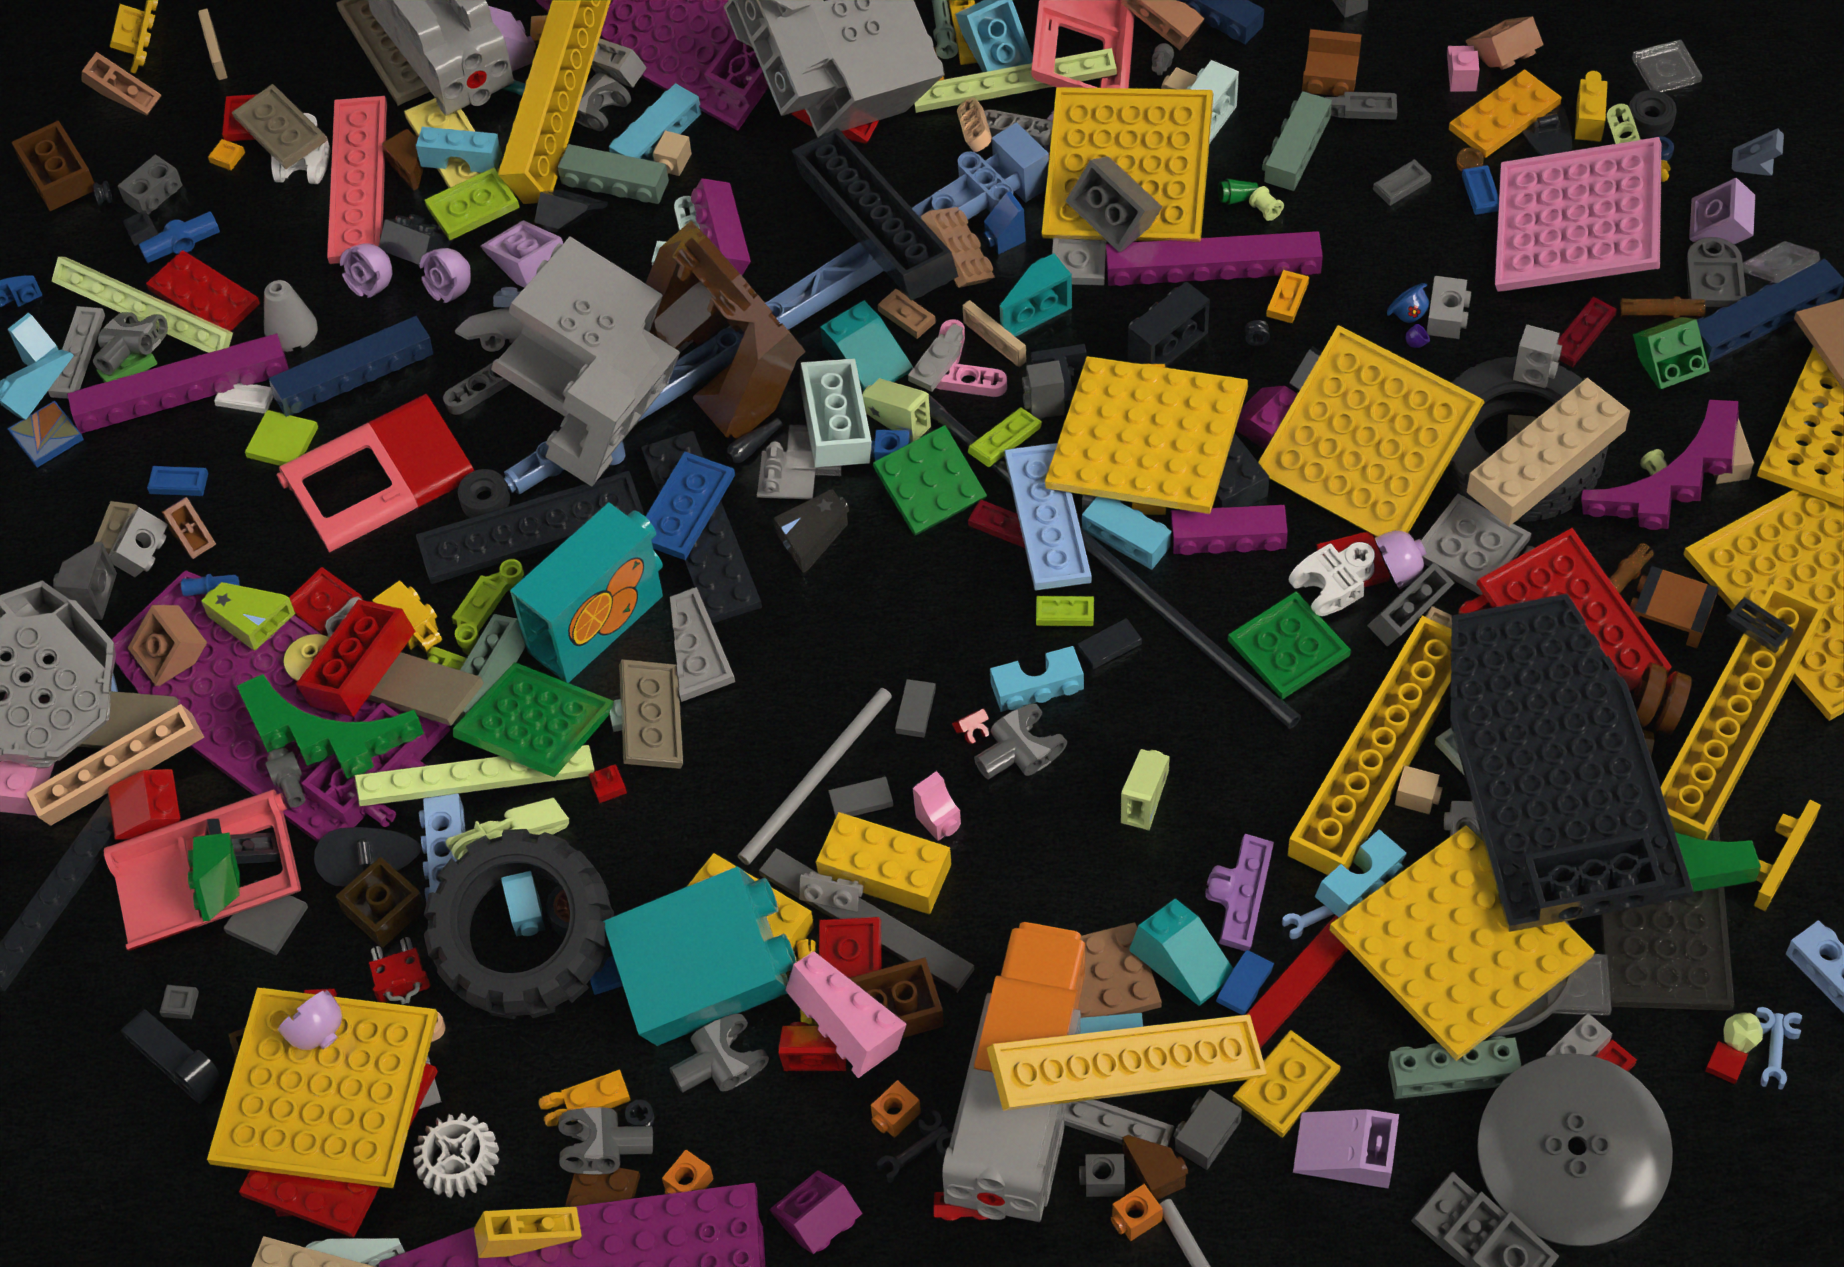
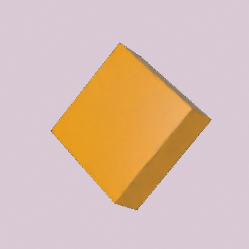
M221 139L208 158L210 163L232 170L245 151L243 146Z

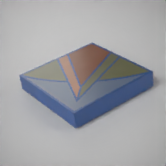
M55 401L31 414L26 420L23 419L8 428L11 436L37 468L84 440L82 434Z

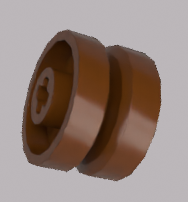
M1652 662L1646 666L1632 698L1642 728L1647 726L1652 720L1654 732L1667 737L1674 732L1689 696L1691 676L1675 671L1667 678L1665 667Z

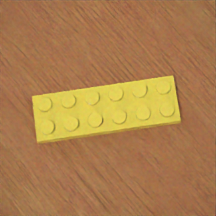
M436 98L404 111L406 119L418 136L422 127L475 132L462 109L445 116L439 108ZM450 157L446 169L437 168L448 188L481 174V172H471L469 164L459 157Z

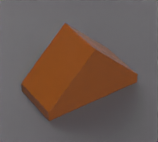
M187 497L162 511L171 534L191 559L216 545Z

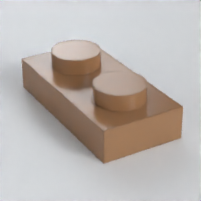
M897 289L878 304V311L917 339L935 324V316L913 300L911 301Z

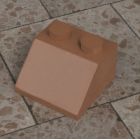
M1533 16L1506 19L1466 40L1468 46H1474V51H1478V56L1488 67H1500V69L1513 66L1515 64L1514 60L1519 57L1524 59L1536 53L1535 49L1543 45Z
M152 605L128 646V650L155 686H160L194 665L206 646L207 641L179 605Z

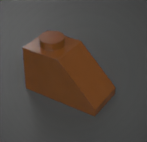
M406 129L383 142L382 147L386 161L413 190H416L419 187L424 169L420 165L416 149L419 136H414Z
M1131 1135L1122 1137V1151L1140 1184H1145L1156 1200L1185 1187L1188 1169L1182 1157L1176 1158L1170 1147Z

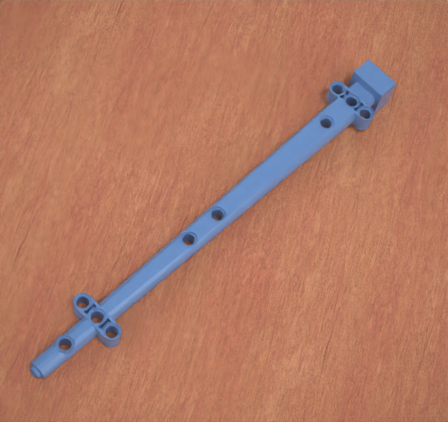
M1016 122L992 137V157L985 161L975 152L962 153L958 158L959 178L912 209L921 218V215L931 210L958 207L959 210L964 212L967 219H970L986 208L991 212L1003 196L1010 191L1012 194L1015 192L1026 203L1046 190L1049 153ZM859 242L765 304L771 309L772 314L780 322L779 324L783 323L787 329H790L884 270ZM729 326L679 358L668 385L639 421L730 365L745 333L742 330L736 332ZM547 441L541 443L536 452L504 472V479L511 493L515 491L519 495L545 478L557 476L563 472L564 468L546 458L549 448L546 445ZM623 441L611 454L613 461L610 465H617L624 460L625 449Z

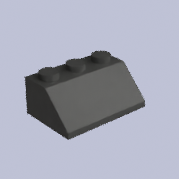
M1109 156L1090 160L1066 199V202L1118 252H1122L1148 230L1162 209V206Z

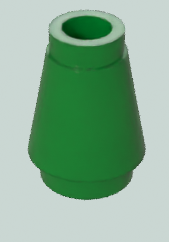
M1225 179L1224 182H1219L1218 185L1220 203L1230 205L1249 200L1253 192L1258 189V185L1252 182Z

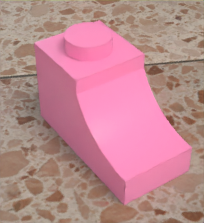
M1448 46L1447 58L1450 92L1476 91L1479 76L1478 51H1474V46Z
M936 771L913 788L916 818L939 841L944 836H950L957 831L959 825H961L960 810L951 799L944 779Z

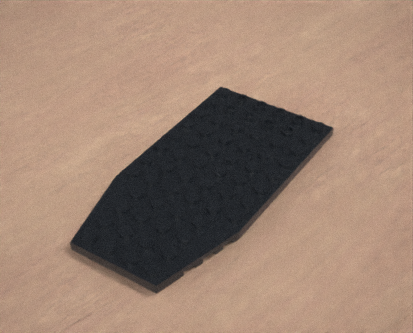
M1568 594L1452 616L1450 725L1509 932L1693 897L1694 893L1628 685L1623 677H1620L1614 669L1615 665L1610 657H1606L1599 646L1600 642L1594 634H1591L1586 626L1585 619Z

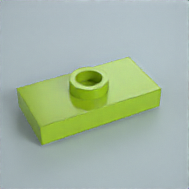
M1037 596L1036 625L1093 626L1094 597Z

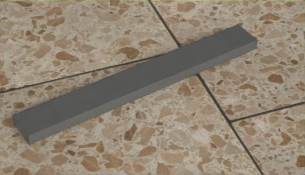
M776 848L761 867L759 873L763 878L799 898L801 874H810L811 871H815ZM861 898L858 901L857 912L804 901L832 919L880 917L881 948L904 962L926 957L932 978L956 993L959 992L974 971L973 964Z

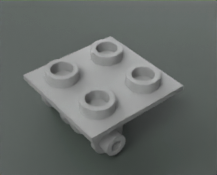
M771 442L766 451H762L757 497L813 499L816 470L813 454L783 452L780 443Z

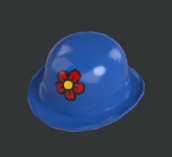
M1420 283L1402 293L1389 306L1387 315L1389 316L1394 313L1406 323H1413L1428 312L1430 307V301L1423 290L1427 284Z

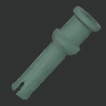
M931 0L936 24L933 32L934 39L937 41L936 54L940 58L949 59L958 53V45L954 40L956 31L950 23L947 0Z

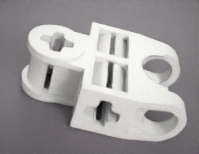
M303 113L313 124L317 126V120L313 115ZM326 141L288 169H285L272 156L271 165L274 181L284 182L285 178H288L292 172L305 170L307 171L308 182L310 184H319L327 170L331 154L329 142Z
M1357 542L1338 553L1330 543L1309 555L1297 565L1289 576V582L1294 588L1317 586L1323 589L1320 592L1321 595L1312 603L1311 609L1319 616L1334 613L1364 596L1363 581L1370 579L1374 573V550L1367 543Z

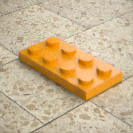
M1524 69L1449 123V130L1486 158L1534 124L1538 117L1545 116L1561 104V96Z

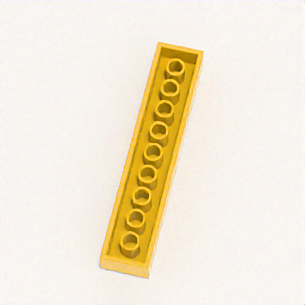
M552 0L498 173L499 177L523 204L538 203L540 192L554 190L559 174L558 166L566 151L611 0Z
M1770 584L1759 607L1794 629L1793 633L1779 647L1776 653H1773L1745 633L1743 634L1660 787L1675 832L1707 840L1814 638L1826 607ZM1766 624L1767 627L1781 635L1780 632Z
M1424 616L1420 618L1291 835L1288 848L1289 857L1326 875H1329L1340 864L1349 870L1360 846L1366 841L1398 786L1404 766L1409 767L1451 694V628Z

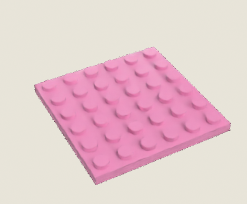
M1656 137L1501 162L1495 277L1497 291L1660 268V138Z

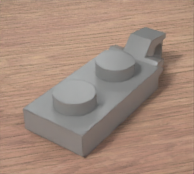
M953 324L946 335L940 334L909 373L908 380L932 392L960 356V349L962 347L960 342L964 338L963 327Z

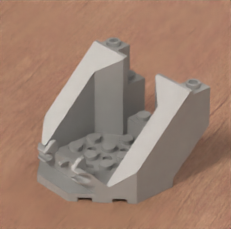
M44 581L0 595V657L5 652L12 655V658L7 662L0 659V692L7 693V698L0 701V761L10 760L32 767L49 768L57 760L60 761L93 735L109 720L112 675L116 659L114 642L76 600L68 599ZM51 655L54 657V662L52 664H45L43 658ZM24 673L31 676L30 681L26 683L19 680L20 676ZM46 694L50 697V701L45 704L40 703L39 697Z

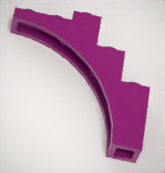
M1709 400L1706 416L1697 436L1678 458L1652 476L1625 486L1600 490H1583V514H1589L1594 517H1601L1603 515L1618 516L1625 519L1639 517V527H1645L1650 530L1668 529L1671 500H1679L1681 502L1701 501L1704 472H1710L1715 475L1733 474L1739 417L1738 401Z

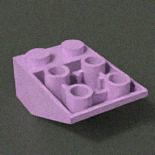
M1368 1109L1302 1113L1293 1173L1389 1188L1399 1114Z

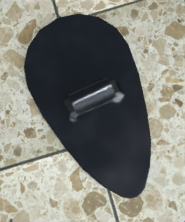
M1561 104L1545 116L1538 117L1534 124L1521 132L1523 137L1540 156L1572 150L1569 121Z
M363 827L339 828L328 832L320 839L315 849L314 863L317 872L326 882L334 886L346 887L379 857H382L396 871L401 870L420 855L421 845L411 837L395 831Z

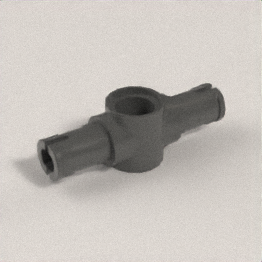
M284 746L268 752V761L265 764L274 786L278 785L283 790L290 807L301 806L305 802V797L299 784L302 772L293 751L290 752Z

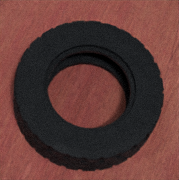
M1517 357L1488 360L1461 373L1460 377H1456L1451 382L1452 384L1483 399L1484 404L1440 478L1446 488H1449L1455 497L1457 494H1460L1484 507L1467 493L1470 472L1491 456L1478 442L1474 432L1476 428L1486 419L1504 412H1524L1539 417L1583 381L1582 378L1558 365L1555 378H1549L1546 388L1513 380ZM1608 445L1516 521L1528 522L1552 518L1573 509V506L1579 505L1582 502L1583 490H1593L1600 479Z

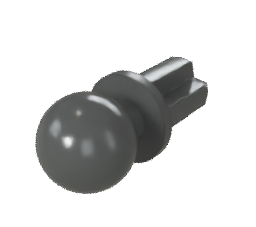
M1159 44L1154 50L1152 71L1157 72V75H1162L1163 71H1167V68L1172 63L1174 50L1169 44Z

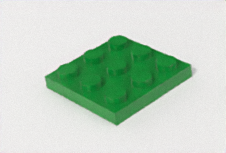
M945 425L875 461L872 465L914 536L978 503L980 499L984 500L987 496Z
M1294 592L1228 634L1230 644L1280 699L1286 698L1349 657L1351 649L1319 615L1315 614L1310 605L1297 592Z

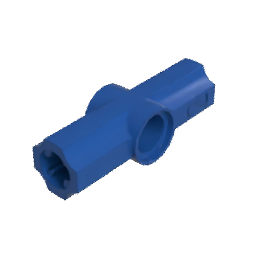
M207 212L187 222L173 220L166 224L163 232L138 245L145 260L149 263L172 252L179 254L184 250L188 253L194 248L196 242L219 233L220 230L212 213Z

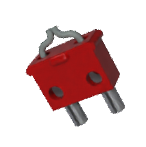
M405 937L408 950L402 938L400 943L403 952L383 957L381 947L376 946L378 959L375 948L371 949L373 961L369 962L375 983L373 991L378 1002L401 1001L402 1004L410 1002L411 996L431 986L427 974L423 970L418 951L412 947L411 940L408 937Z

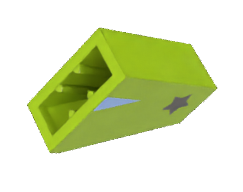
M221 582L215 589L210 590L205 598L201 600L210 619L254 651L295 615L290 598L286 595Z

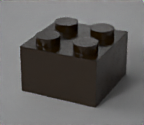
M379 857L336 895L342 912L381 948L386 946L423 913L426 908L420 891L382 857Z

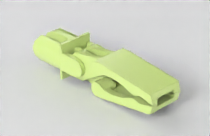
M550 798L510 809L504 814L506 820L501 822L488 821L479 824L476 821L474 829L452 836L445 842L453 856L458 860L468 852L466 845L485 835L489 839L502 836L504 830L527 829L529 833L538 835L543 832L555 834L568 826L569 818L556 800Z

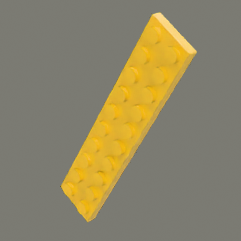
M1250 1015L997 1043L987 1047L1003 1111L1248 1080L1267 1075Z

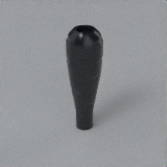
M776 417L768 424L730 443L725 452L727 459L735 464L745 461L775 431L783 426L781 420Z

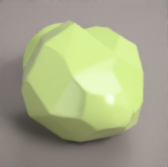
M1740 1013L1726 1020L1724 1040L1727 1045L1747 1053L1762 1041L1763 1029L1755 1015Z

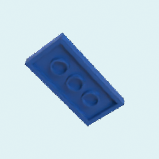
M684 452L646 515V518L656 531V536L651 540L653 549L686 560L735 476L734 469Z

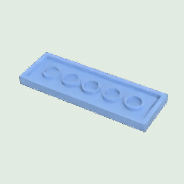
M1058 443L1005 450L1006 465L1035 590L1091 583V572L1072 493L1046 489L1045 479Z

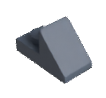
M1777 128L1734 148L1732 169L1736 172L1772 175L1774 158L1783 153L1784 134Z

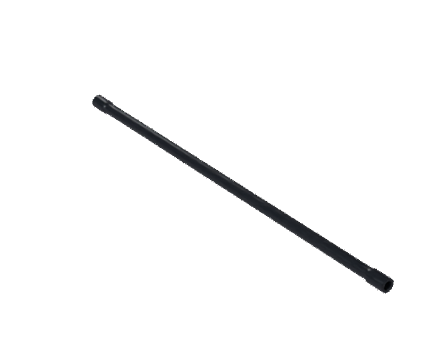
M929 395L930 417L942 426L945 425L948 431L969 449V446L978 438ZM999 459L990 468L1011 485L1006 462ZM1080 527L1084 547L1089 554L1265 705L1285 726L1291 729L1299 722L1301 715L1282 699L1276 697Z

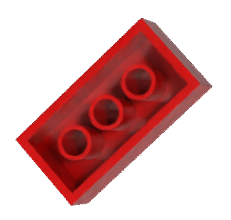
M358 599L297 681L296 685L311 707L354 717L416 631L403 609Z

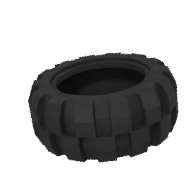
M527 829L504 830L500 837L489 839L485 835L466 845L468 852L456 862L451 858L437 877L441 881L436 892L428 894L424 916L428 919V930L424 933L429 957L433 959L438 969L437 973L459 997L474 1008L478 1007L488 1011L492 1016L515 1019L517 1015H530L532 1018L555 1012V1006L568 999L571 1003L589 989L587 986L588 981L595 972L601 973L610 954L607 948L609 940L605 931L606 923L603 921L614 917V911L610 906L609 892L600 874L581 851L572 848L566 840L547 832L538 835L529 833ZM531 871L532 876L546 878L561 886L568 898L570 922L563 943L552 957L538 967L520 973L497 972L479 964L470 941L472 917L481 899L488 891L502 882V877Z

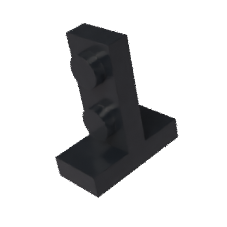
M1085 344L1031 352V365L1059 360L1064 380L1065 417H1067L1076 387H1072V382H1075L1074 371L1082 370L1087 358Z
M207 819L205 836L222 834L219 819ZM275 833L230 835L237 864L280 861Z

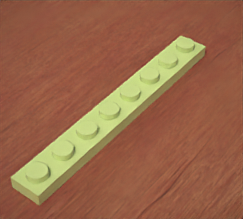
M1112 48L1057 58L1055 59L1054 73L1074 80L1086 81L1117 75V68ZM1032 63L937 81L914 105L917 113L959 105L972 97L980 101L1054 86L1035 80L1031 75Z
M58 257L52 282L120 313L132 312L137 316L138 321H142L152 314L163 315L168 323V335L208 353L229 347L233 332L67 257ZM157 320V322H156V329H157V330H159V321H158V320Z
M584 745L555 778L500 756L355 775V784L359 806L586 777L594 772V766L589 745Z

